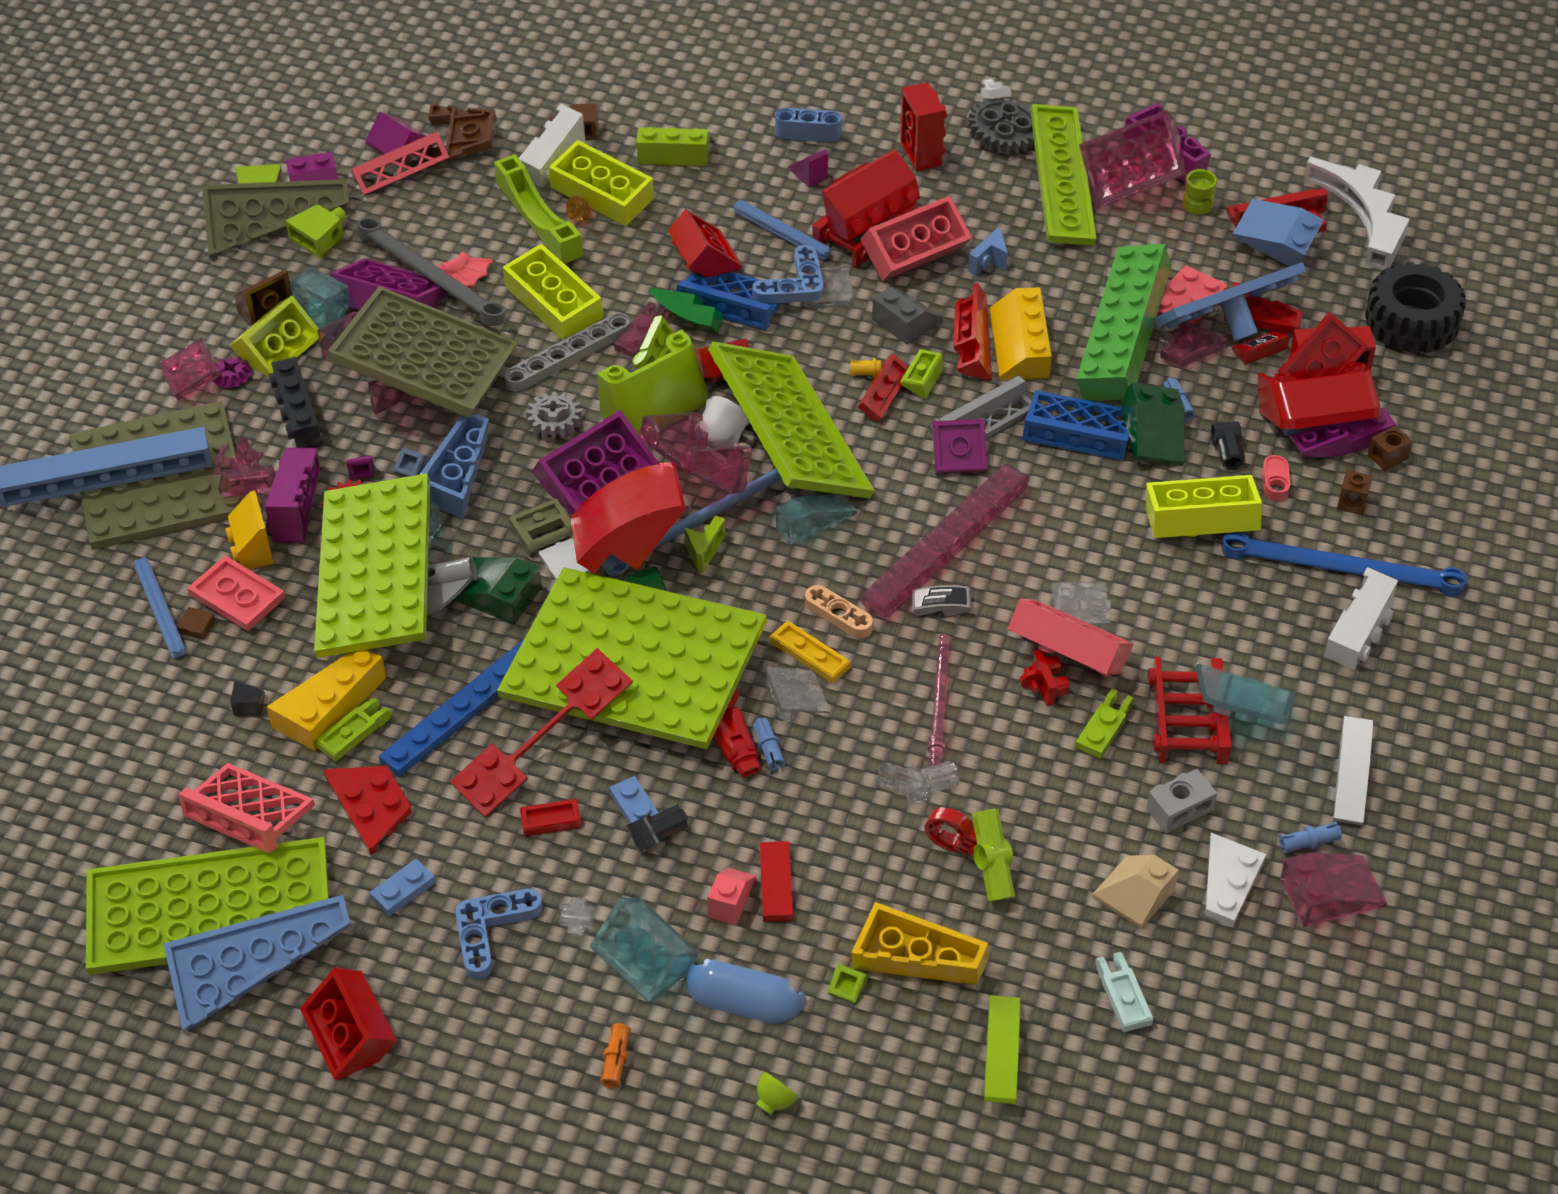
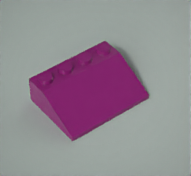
M364 258L330 273L327 301L336 303V306L339 308H354L359 312L376 289L381 286L435 308L447 291L421 273Z
M621 410L538 460L532 473L546 492L554 499L556 498L561 506L573 515L582 503L611 481L643 467L659 464V462Z

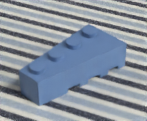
M476 413L471 418L461 416L420 473H428L430 478V506L459 518H464L488 441V418Z

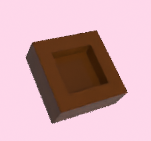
M188 607L177 625L179 634L203 640L215 621L214 613Z

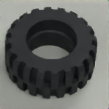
M1406 262L1405 265L1400 263L1393 265L1391 269L1388 267L1374 278L1370 287L1365 311L1367 326H1370L1371 332L1373 331V335L1378 340L1382 339L1386 346L1396 347L1398 351L1403 352V350H1407L1414 354H1417L1418 351L1430 353L1433 349L1437 351L1450 344L1455 339V336L1458 335L1466 306L1465 292L1461 288L1460 283L1456 279L1453 280V276L1447 271L1445 273L1442 272L1439 267H1430L1426 263H1420L1419 265L1414 264V262ZM1404 305L1417 306L1426 310H1416Z

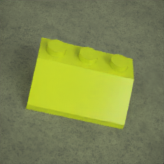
M290 296L277 304L233 341L230 347L242 360H248L252 369L269 377V374L273 373L271 362L292 357L297 358L324 334L296 299Z

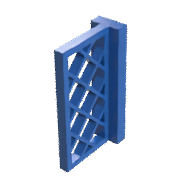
M735 272L712 277H702L700 273L697 275L692 273L686 281L680 280L677 284V292L695 294L703 301L704 306L717 308L723 314V319L765 331L770 326L771 317L782 304H765L753 300V289L747 290L746 287H753V284L760 279ZM726 280L734 281V282L724 283V281H726ZM709 283H718V285L708 286ZM738 288L741 290V291H737V292H731V291H730V290L738 289ZM786 288L782 289V291L790 292V289Z
M1035 390L1029 412L1025 418L1022 440L1124 461L1129 435L1127 428H1125V421L1119 422L1114 418L1116 416L1123 417L1121 407ZM1038 400L1049 402L1050 405L1043 407ZM1071 406L1075 410L1068 412L1064 407ZM1057 410L1061 415L1053 417L1049 412ZM1089 412H1099L1100 415L1093 417ZM1082 415L1086 420L1078 422L1074 417ZM1107 420L1111 425L1104 427L1100 422Z

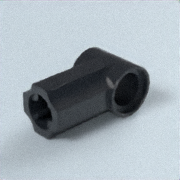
M1213 423L1211 425V440L1213 446L1218 448L1222 466L1228 470H1237L1245 462L1241 445L1240 423Z
M677 804L653 816L647 815L626 826L638 852H641L662 842L663 838L687 828L688 818L684 810Z

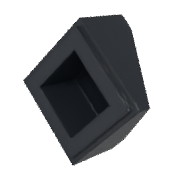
M234 682L230 701L233 715H262L265 691L241 682Z

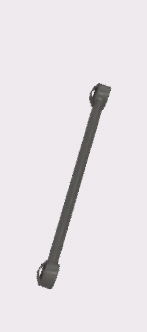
M363 218L358 221L357 234L361 239L373 240L481 315L480 318L484 324L498 326L505 322L506 309L504 305L497 302H489L383 230L379 220Z

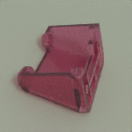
M698 412L643 416L639 433L640 438L647 446L687 473L730 494L744 492L747 484L751 446L746 443H736L734 447H709L707 445L708 432L702 431L699 426V421H703V416Z

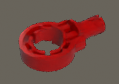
M943 807L934 809L924 826L928 838L943 849L962 852L969 857L971 854L974 855L977 839L973 822L967 816L954 809ZM946 822L947 826L954 828L958 834H952L945 829H940Z

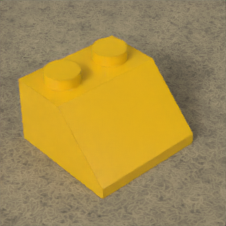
M251 491L228 515L230 527L225 528L229 543H235V546L230 547L233 560L239 561L242 566L249 570L274 564L256 492Z

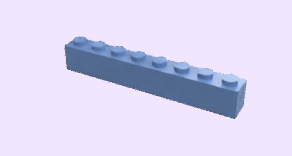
M194 428L0 466L1 507L212 467L205 428Z

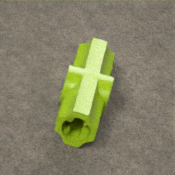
M988 809L972 813L977 839V845L974 848V860L976 866L983 871L988 902L1013 898L1015 894L1009 868L1013 860V851L1009 842L1004 840L999 810Z

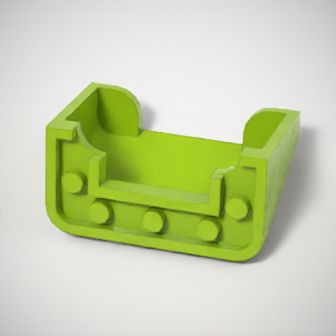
M683 330L667 338L666 348L670 352L669 354L632 373L618 365H613L597 372L600 413L604 420L621 410L640 438L643 439L706 405L708 400L706 384L692 341Z

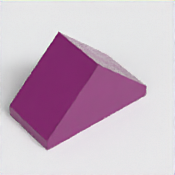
M826 149L789 165L788 168L810 188L828 179V152Z

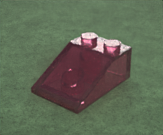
M1311 852L1284 860L1280 881L1303 927L1387 906V901L1363 856Z

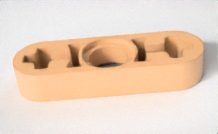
M814 585L806 590L805 606L811 612L855 638H866L872 633L873 619L869 613L824 586ZM836 608L844 609L846 613L843 615H835L831 611Z

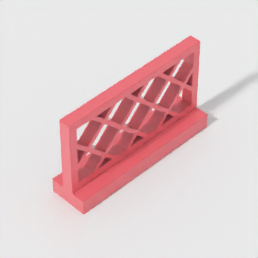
M229 763L194 791L186 787L178 794L185 817L269 854L278 847L276 839L315 806L314 799ZM228 775L237 777L236 780L221 782ZM256 785L259 787L257 789L242 791V787ZM238 788V792L222 795L223 790ZM218 792L217 796H205L206 793ZM274 794L280 796V798L264 800V796ZM260 797V801L243 804L245 799ZM239 801V805L228 806L224 804ZM300 804L297 808L285 810V805ZM281 806L280 811L265 813V809ZM256 810H260V811H261V814L252 815V816L249 815V814H247V813H245V812H251V811H256ZM282 819L275 827L268 823V821Z

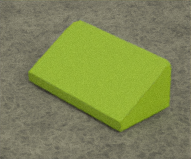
M919 349L901 379V385L921 398L926 399L944 369L943 354Z

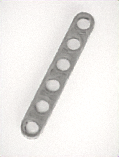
M623 313L612 314L509 368L505 372L507 388L511 391L524 390L629 334L630 318ZM616 323H624V324H625L623 327H614V326H613V325L616 324ZM599 333L605 335V336L602 337V338H595V337H593V335L599 334ZM576 344L584 345V347L580 349L573 348V346ZM555 355L564 356L562 359L558 360L552 358ZM534 366H542V367H544V368L541 369V370H532V369H531V368L534 367ZM517 376L523 378V379L520 380V381H511V380H510L511 378L517 377Z

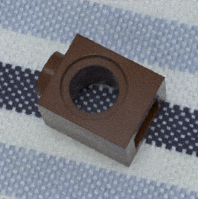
M1395 425L1371 437L1367 455L1385 471L1408 460L1413 441Z
M1346 470L1337 510L1363 516L1373 476Z

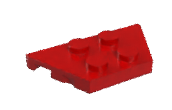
M387 766L335 768L323 771L325 779L369 855L374 854L381 840L385 836L389 838L395 832L398 824L404 822L412 813L409 802Z

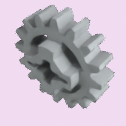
M553 391L552 396L543 393L542 399L535 397L534 403L528 404V410L526 411L528 427L533 428L534 434L541 432L542 438L551 435L552 439H555L556 435L559 434L565 438V432L568 431L573 434L574 427H580V420H582L580 403L575 402L574 396L567 398L565 392L560 396H557L556 391Z

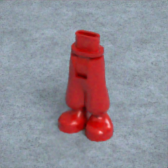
M736 688L712 739L719 746L731 764L732 769L738 770L741 777H747L759 772L761 766L758 762L759 755L746 726L743 713L740 708L734 706L739 697V692Z

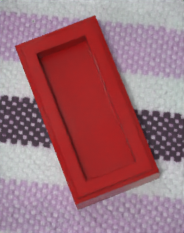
M577 799L519 807L524 837L581 828Z

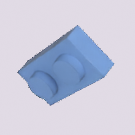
M635 776L609 787L611 797L629 824L647 815L653 816L659 813Z
M415 859L370 891V898L388 916H391L436 883L435 876Z

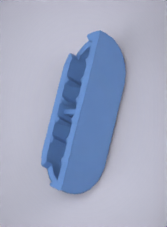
M705 959L704 964H692L687 976L688 992L700 1005L766 1023L778 1024L790 1021L802 1011L806 1002L804 992L798 993L789 987L790 981L785 978L717 960Z

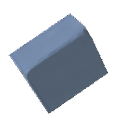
M402 447L393 471L407 477L420 475L430 461V458L424 454Z

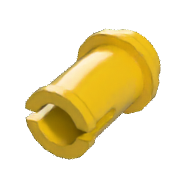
M876 358L865 361L851 360V376L873 375L875 378L882 367L881 360H876Z

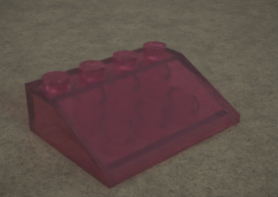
M1168 110L1079 144L1097 209L1186 175L1181 138L1175 118Z

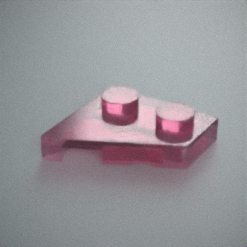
M1183 322L1162 348L1160 358L1183 367L1224 349L1227 338L1188 322Z

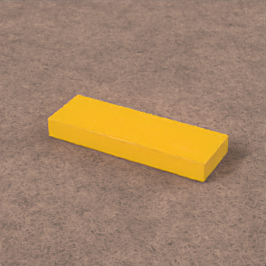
M788 620L770 635V643L832 684L851 667V661Z

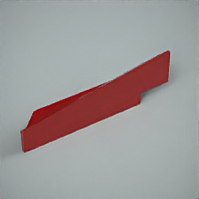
M975 283L972 286L973 293L966 300L960 298L955 303L953 347L957 354L960 353L957 364L959 373L991 381L992 367L987 297L979 283Z

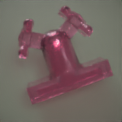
M241 437L238 441L236 456H225L227 445H221L220 453L215 458L216 469L214 471L216 476H220L221 472L218 488L221 497L248 494L251 491L259 493L271 490L276 472L273 465H259L258 461L263 457V452L251 449L248 440L244 437ZM222 466L229 467L230 470L221 471Z

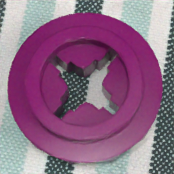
M229 356L228 359L220 358L219 363L213 364L210 374L212 381L216 385L232 388L242 385L250 378L251 367L248 360H242L240 356L235 359ZM227 369L235 370V374H234L233 372L229 371V370H228V371H226V370H227Z

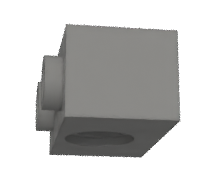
M1195 769L1189 773L1178 775L1174 780L1164 785L1159 784L1149 791L1146 809L1164 832L1168 833L1213 811L1217 792L1199 770Z

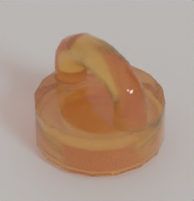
M572 196L569 198L566 205L568 218L571 220L588 219L590 207L583 197Z

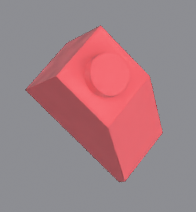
M727 868L718 873L707 897L708 918L737 926L756 881V875L732 868Z

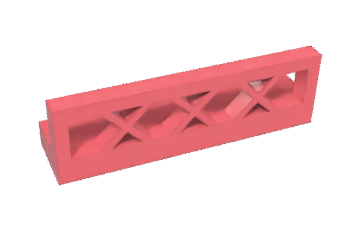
M435 132L351 169V174L354 181H357L363 195H366L444 161L449 156L438 132ZM438 145L441 156L431 158L425 155L427 149ZM413 155L421 157L418 166L414 168L404 165L406 158ZM423 159L428 160L427 162L421 164ZM390 165L399 166L397 175L393 177L382 174L383 169ZM402 168L407 170L405 172L400 173ZM370 174L378 176L375 185L368 188L365 187L362 181L363 177ZM381 177L386 179L379 183Z

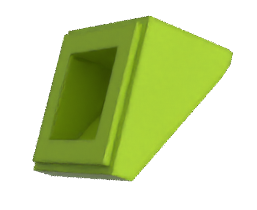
M837 964L827 992L856 1003L868 981L869 975Z

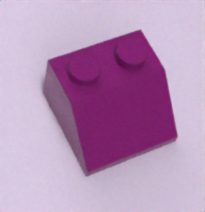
M332 152L285 159L290 181L338 180Z

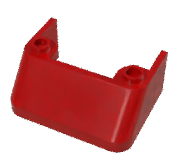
M1357 360L1349 364V368L1344 369V374L1299 380L1290 377L1289 373L1274 374L1273 378H1270L1263 372L1257 373L1259 413L1282 429H1300L1377 418L1381 415L1380 402L1371 370L1364 363H1360Z

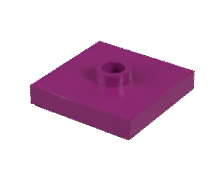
M985 419L932 422L935 474L987 472Z

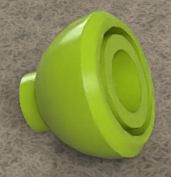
M767 1072L762 1073L757 1083L759 1100L756 1105L770 1115L775 1110H784L797 1101L798 1096L794 1091Z

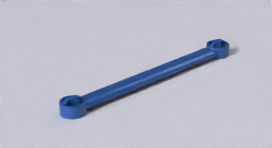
M1243 532L1226 533L1221 546L1223 554L1231 559L1251 556L1363 575L1368 567L1396 579L1398 582L1438 588L1441 593L1447 596H1458L1463 593L1467 581L1465 573L1454 567L1438 571L1249 539ZM1238 542L1244 547L1232 548L1227 543ZM1443 579H1455L1460 585L1447 584Z

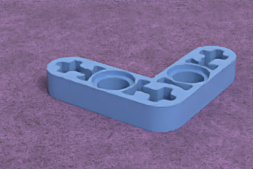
M800 245L795 249L794 264L797 278L756 281L753 284L752 290L753 300L770 304L809 302L821 299L823 280L815 248L809 245ZM804 271H812V272H814V274H812V275H807V274H804L803 272H804ZM782 289H792L793 292H784Z
M522 889L467 899L458 904L456 918L465 971L470 978L481 980L489 976L492 971L486 927L529 920L539 916L543 910L542 897L537 890ZM526 901H531L532 906L527 907ZM512 903H516L517 910H513ZM499 904L507 907V910L502 914H495L491 911L494 906ZM467 912L473 913L474 924L468 925ZM473 934L482 937L481 941L477 944H469L466 942V939ZM480 954L482 966L479 968L475 967L474 955Z

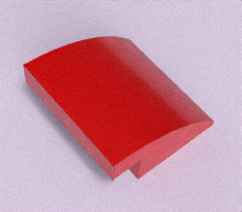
M665 462L627 473L596 491L581 504L570 517L576 561L579 565L595 574L608 556L612 554L638 570L686 509L676 464Z

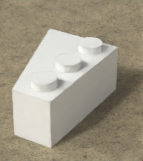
M562 104L557 108L559 113L552 122L548 120L544 125L546 130L541 137H535L519 158L526 167L533 184L541 188L550 181L549 166L576 140L585 143L583 114Z
M1368 567L1363 574L1364 578L1361 589H1355L1352 594L1353 602L1347 611H1343L1329 636L1324 657L1353 670L1356 669L1360 661L1365 662L1371 651V643L1376 644L1383 631V624L1388 626L1394 614V611L1391 610V605L1398 580Z

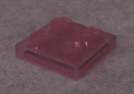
M202 338L158 363L178 401L222 375L207 344Z

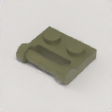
M556 498L509 517V525L524 545V549L529 556L537 553L538 549L567 537L569 539L573 538L571 519ZM560 525L563 526V528L535 540L531 538Z

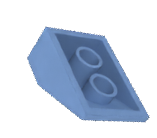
M1252 199L1232 237L1290 267L1302 261L1324 219L1303 208Z

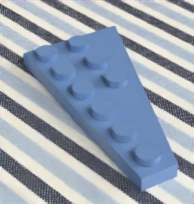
M336 896L164 943L183 1032H187L351 927L344 896Z

